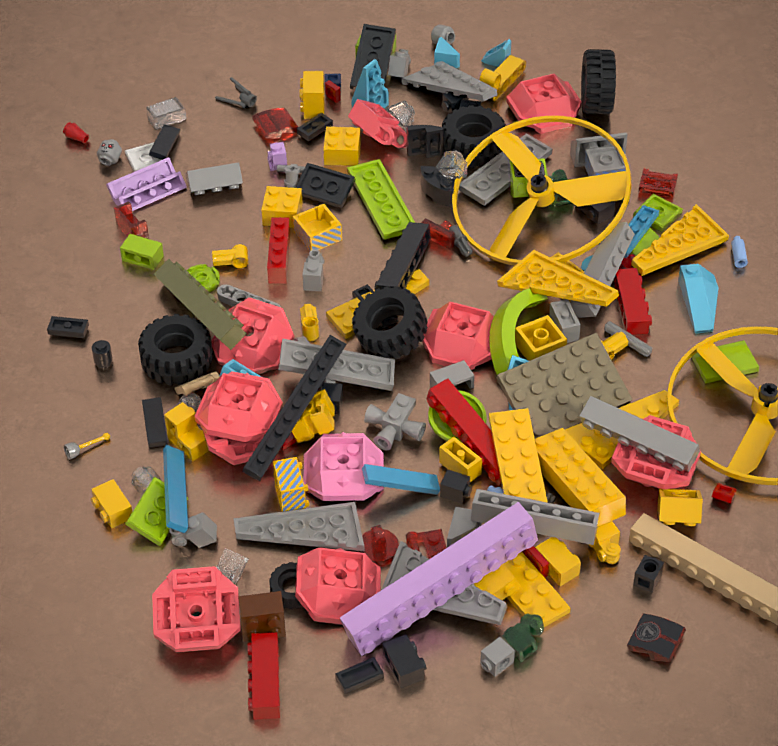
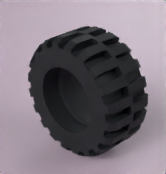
M588 49L583 54L581 71L582 111L585 114H610L613 112L615 103V53L607 49Z
M474 105L466 108L460 107L459 110H453L442 122L444 129L443 152L455 164L459 163L462 166L465 159L477 145L494 132L506 126L504 119L496 111L493 112L490 108L485 109L483 106L474 107ZM494 141L477 154L469 167H482L501 153L502 150Z
M387 286L381 290L378 288L374 290V293L367 294L365 299L358 303L359 307L355 309L352 318V328L362 348L369 355L389 359H399L404 354L405 356L410 354V351L412 349L415 350L419 346L418 343L423 341L424 334H426L428 328L427 317L417 296L411 293L410 290L406 288L401 289V287L394 286V288ZM395 315L403 316L400 323L394 328L385 331L377 330L379 324L386 318Z
M174 314V316L165 315L162 319L157 318L152 324L149 323L145 327L138 340L140 360L144 372L151 379H156L157 382L162 384L165 382L167 385H183L184 382H190L195 378H199L203 375V372L205 373L209 369L213 360L209 330L202 322L194 317L190 318L189 315L180 316L179 314ZM173 346L188 347V349L179 353L163 352L165 349Z

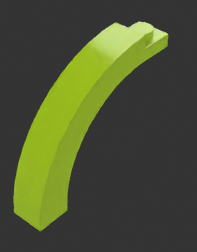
M529 288L505 301L496 311L491 323L489 341L491 358L497 375L508 370L512 355L519 357L515 343V327L521 311L544 302L548 299L546 295L532 293Z

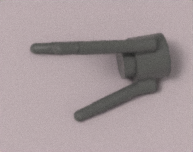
M230 77V80L242 92L239 96L241 102L218 96L215 97L217 100L239 105L243 108L246 105L252 107L257 101V96L243 87L233 77Z

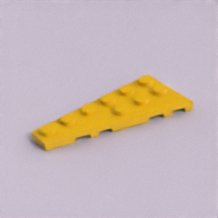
M696 204L690 212L684 214L680 221H676L663 232L658 240L655 239L649 248L644 249L634 257L631 265L637 268V271L643 276L728 241L729 234Z
M536 250L530 252L497 281L498 287L519 291L530 288L531 292L535 294L605 307L619 296L618 290Z
M665 390L619 409L641 419L649 415L663 419L668 415V392ZM671 395L672 408L674 410L679 405V399ZM583 423L565 429L601 469L611 463L618 439L613 437L607 438L596 429L589 430L582 425Z

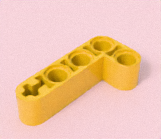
M509 55L495 71L487 68L482 71L479 80L497 89V96L490 98V100L496 101L524 72L526 60Z

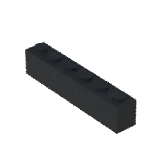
M408 223L406 228L403 229L402 236L398 239L395 249L392 250L390 259L386 261V266L381 271L379 280L375 282L374 290L378 288L381 290L387 286L391 288L397 286L401 287V289L407 287L431 240L429 224Z

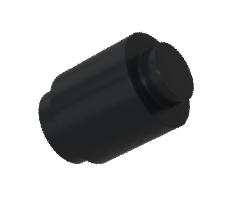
M105 340L96 341L91 347L94 363L100 368H106L110 366L113 360L111 345Z

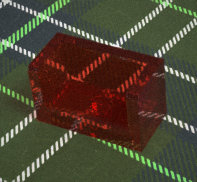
M129 201L114 207L116 224L127 237L129 234L143 238L149 237L147 222L145 220L139 221L134 216L132 205Z

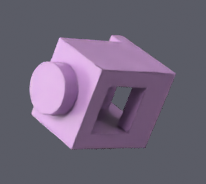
M284 142L270 144V151H267V159L270 171L277 170V165H287Z

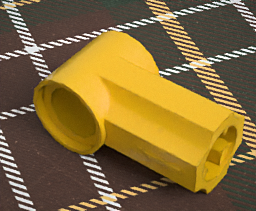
M238 244L233 246L232 249L212 251L213 266L233 265L236 268L246 267L248 265L247 247Z
M304 304L300 308L302 336H305L308 341H314L319 337L316 307L311 304Z
M617 332L606 340H601L611 360L617 352L628 346L629 342L623 332Z

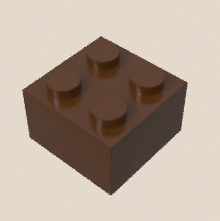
M281 591L238 596L243 642H252L251 634L277 632L278 638L286 637Z

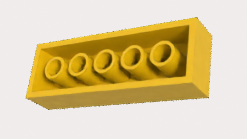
M564 428L535 438L542 475L570 507L599 513L598 526L626 515V497Z

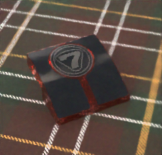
M643 613L627 643L629 651L649 654L651 660L671 662L686 629L671 620Z

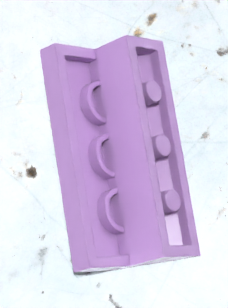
M169 157L106 184L113 201L124 214L187 188L181 172H175Z

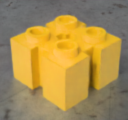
M325 389L315 394L292 430L298 443L311 440L314 434H328L334 430L333 416L335 407Z

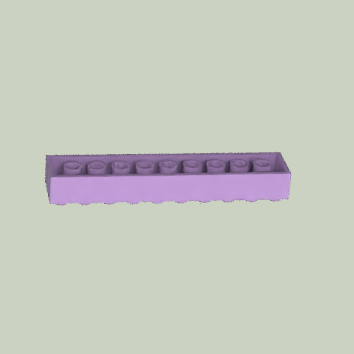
M517 502L341 616L340 620L346 634L359 654L363 656L366 653L372 652L378 645L384 641H389L399 631L409 628L413 622L427 616L437 606L444 605L451 597L461 594L471 584L479 582L491 571H496L503 563L514 559L526 548H531L538 541L533 518Z

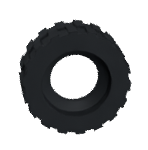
M297 563L281 564L280 567L275 568L269 579L270 592L281 591L283 608L299 609L303 607L295 597V592H286L282 587L284 581L296 579Z

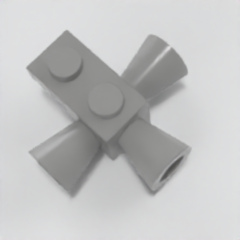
M398 393L387 412L372 404L369 405L365 413L364 422L382 425V431L374 437V443L377 447L383 450H390L393 441H400L405 433L417 441L422 439L426 423L408 420L416 405L415 398Z

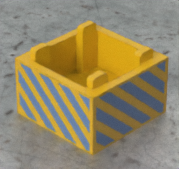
M325 204L293 216L294 233L309 251L320 250L342 240V224Z
M297 457L273 461L274 483L281 512L309 507V500H306L305 497L308 485L303 483L300 471L302 469V462H298Z

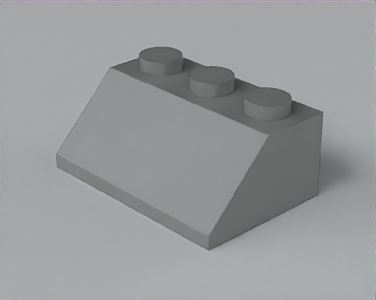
M627 132L610 134L626 155ZM602 136L572 140L570 156L574 167L584 166L585 149L613 145Z
M239 162L191 170L185 173L190 193L194 192L195 195L205 194L204 190L210 189L212 192L222 191V187L228 186L229 190L236 189L243 183Z

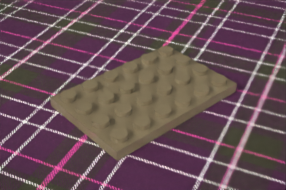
M597 333L496 376L512 409H529L534 438L560 428L565 430L582 423L580 414L590 396L617 408L633 400Z

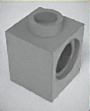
M499 637L481 650L480 664L485 671L490 672L496 677L514 663L515 650Z

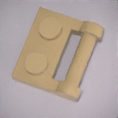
M217 372L209 373L175 387L177 395L183 394L184 397L189 396L195 390L210 386L220 376Z

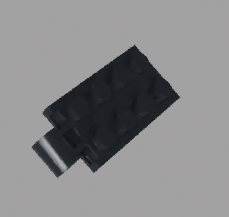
M363 24L350 89L357 87L363 67L374 59L378 61L381 78L384 81L386 80L390 55L396 35L395 28Z

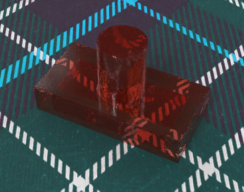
M425 218L421 222L430 225L432 241L449 250L454 247L455 233L449 230L452 226L449 221L445 220L438 225Z

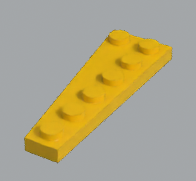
M418 269L414 271L406 289L416 294L429 285V279ZM368 292V293L363 294V295H361V296L365 299V296H366L367 294H369V293L372 294V293H371V292ZM358 298L326 311V317L345 339L355 334L352 328V318L355 309L359 307L358 303L360 300Z

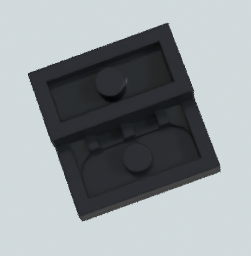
M433 125L407 126L408 156L425 154L426 158L443 156V127Z

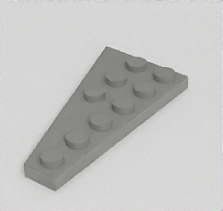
M443 61L436 62L433 66L424 67L421 71L401 78L403 85L412 83L414 87L426 86L427 90L441 93L451 91L456 96L467 95V98L480 101L497 96V89Z
M355 502L234 518L236 539L365 551Z
M400 541L381 590L429 559L423 556L421 552L409 548L406 543ZM471 584L461 594L451 597L444 605L437 606L433 610L501 625L507 605L506 602L489 592L482 591L474 586V584Z

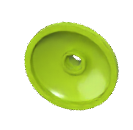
M458 390L486 423L487 415L483 404L472 394ZM429 407L428 420L433 431L446 441L455 437L447 423L440 419L437 411Z

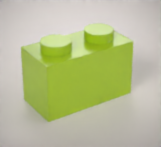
M129 234L120 247L122 261L152 270L157 267L164 256L161 242Z

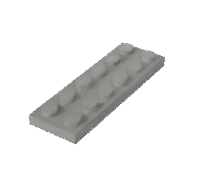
M527 133L520 138L537 159H546L552 154L551 147ZM503 152L499 153L462 181L458 190L485 206L511 186L509 158Z
M282 339L278 370L305 374L322 346ZM343 350L325 379L392 391L394 386L395 360Z

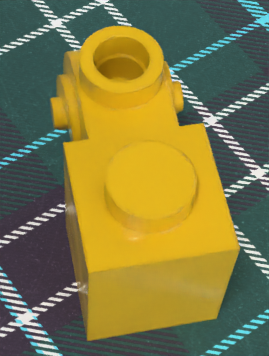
M613 521L597 527L594 545H588L594 548L601 562L605 561L609 564H615L619 561L621 550L619 546L620 531Z

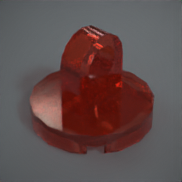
M380 525L371 527V530L362 535L365 551H359V553H366L371 561L378 566L386 565L394 559L399 546L398 539L394 533L382 529Z

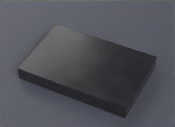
M307 163L295 188H302V197L342 209L356 179L355 176Z

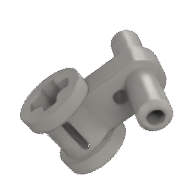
M298 164L277 165L278 172L286 173L284 185L291 188L296 187L299 181L298 174L303 173L305 167L298 166Z

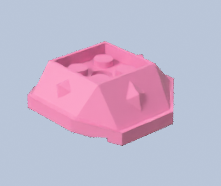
M342 432L341 434H323L304 454L303 483L308 485V491L306 492L313 494L322 501L365 500L371 497L376 492L382 491L384 487L365 484L362 467L364 464L384 467L383 452L364 433Z

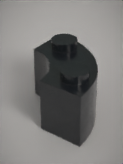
M421 166V188L424 194L433 198L435 203L453 207L452 194H454L455 179L443 176L439 172L438 167Z

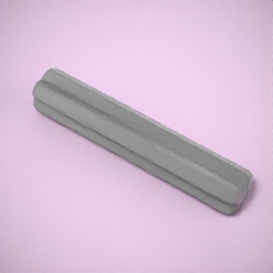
M611 321L605 324L604 330L611 335L623 332L629 341L628 346L645 357L652 353L653 348L618 325Z

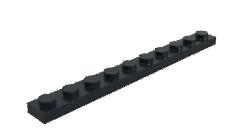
M329 335L244 466L242 472L259 482L261 481L345 349L346 343Z

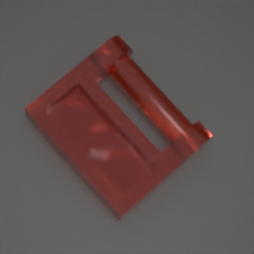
M644 168L638 192L673 197L678 174L673 173L671 175L653 172Z
M442 529L420 533L411 531L405 535L407 543L410 544V548L413 550L416 549L420 552L418 543L423 542L428 559H431L447 548Z

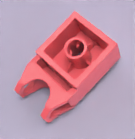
M357 99L348 115L355 126L362 128L365 135L374 138L383 145L392 144L397 148H405L407 146V133L398 125L399 121L379 104ZM400 135L404 137V142L401 145L397 142Z

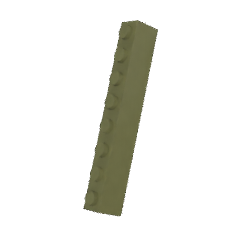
M168 259L154 273L230 350L247 334L242 329L244 325L177 261L173 263Z

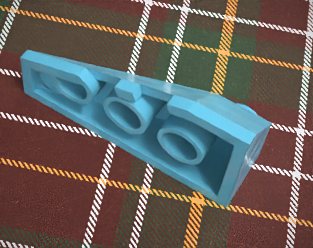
M375 59L363 67L352 98V108L357 99L379 104L383 108L389 105V92L384 86L385 81L381 78V70L378 61Z
M700 264L680 265L678 282L694 333L713 332L719 289L715 276Z

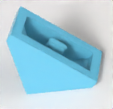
M440 37L434 52V65L436 62L443 61L455 68H459L460 54Z
M508 39L488 50L481 61L485 64L499 67L511 55V40Z

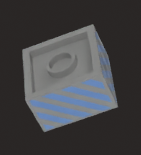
M614 146L585 149L584 166L589 177L626 171L624 162Z

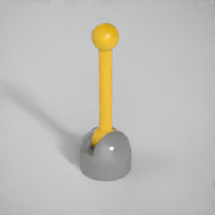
M104 433L101 437L81 445H77L74 442L67 443L63 446L64 452L69 460L79 455L80 449L102 440H109L110 434Z

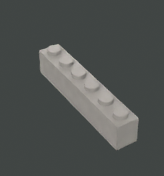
M619 222L612 232L598 244L584 273L585 275L611 286L635 235L627 222ZM573 300L570 302L578 318L596 317L601 307L600 305Z
M590 396L580 414L582 425L589 430L596 429L607 438H616L622 445H631L642 454H651L657 461L662 463L666 461L679 471L686 470L689 472L700 452L699 444Z
M481 489L476 490L472 502L471 521L486 523L519 502L533 518L537 534L594 545L599 520V513Z

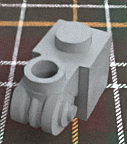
M399 49V51L390 55L388 75L403 78L407 76L408 66L411 63L410 55L408 54L409 50Z
M311 250L308 258H306V262H304L303 290L322 291L324 259L322 253L318 250Z
M202 512L188 518V529L185 533L170 528L172 543L176 546H185L187 539H190L199 548L216 542L217 525Z

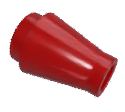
M68 122L63 129V134L67 138L84 144L89 139V135L76 123Z

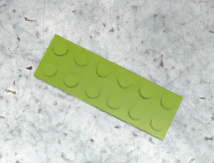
M380 159L347 167V173L355 176L354 186L383 240L402 235L403 229L406 228L409 222L415 223Z

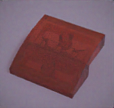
M285 108L269 109L252 117L265 138H281L282 133H297L298 125Z

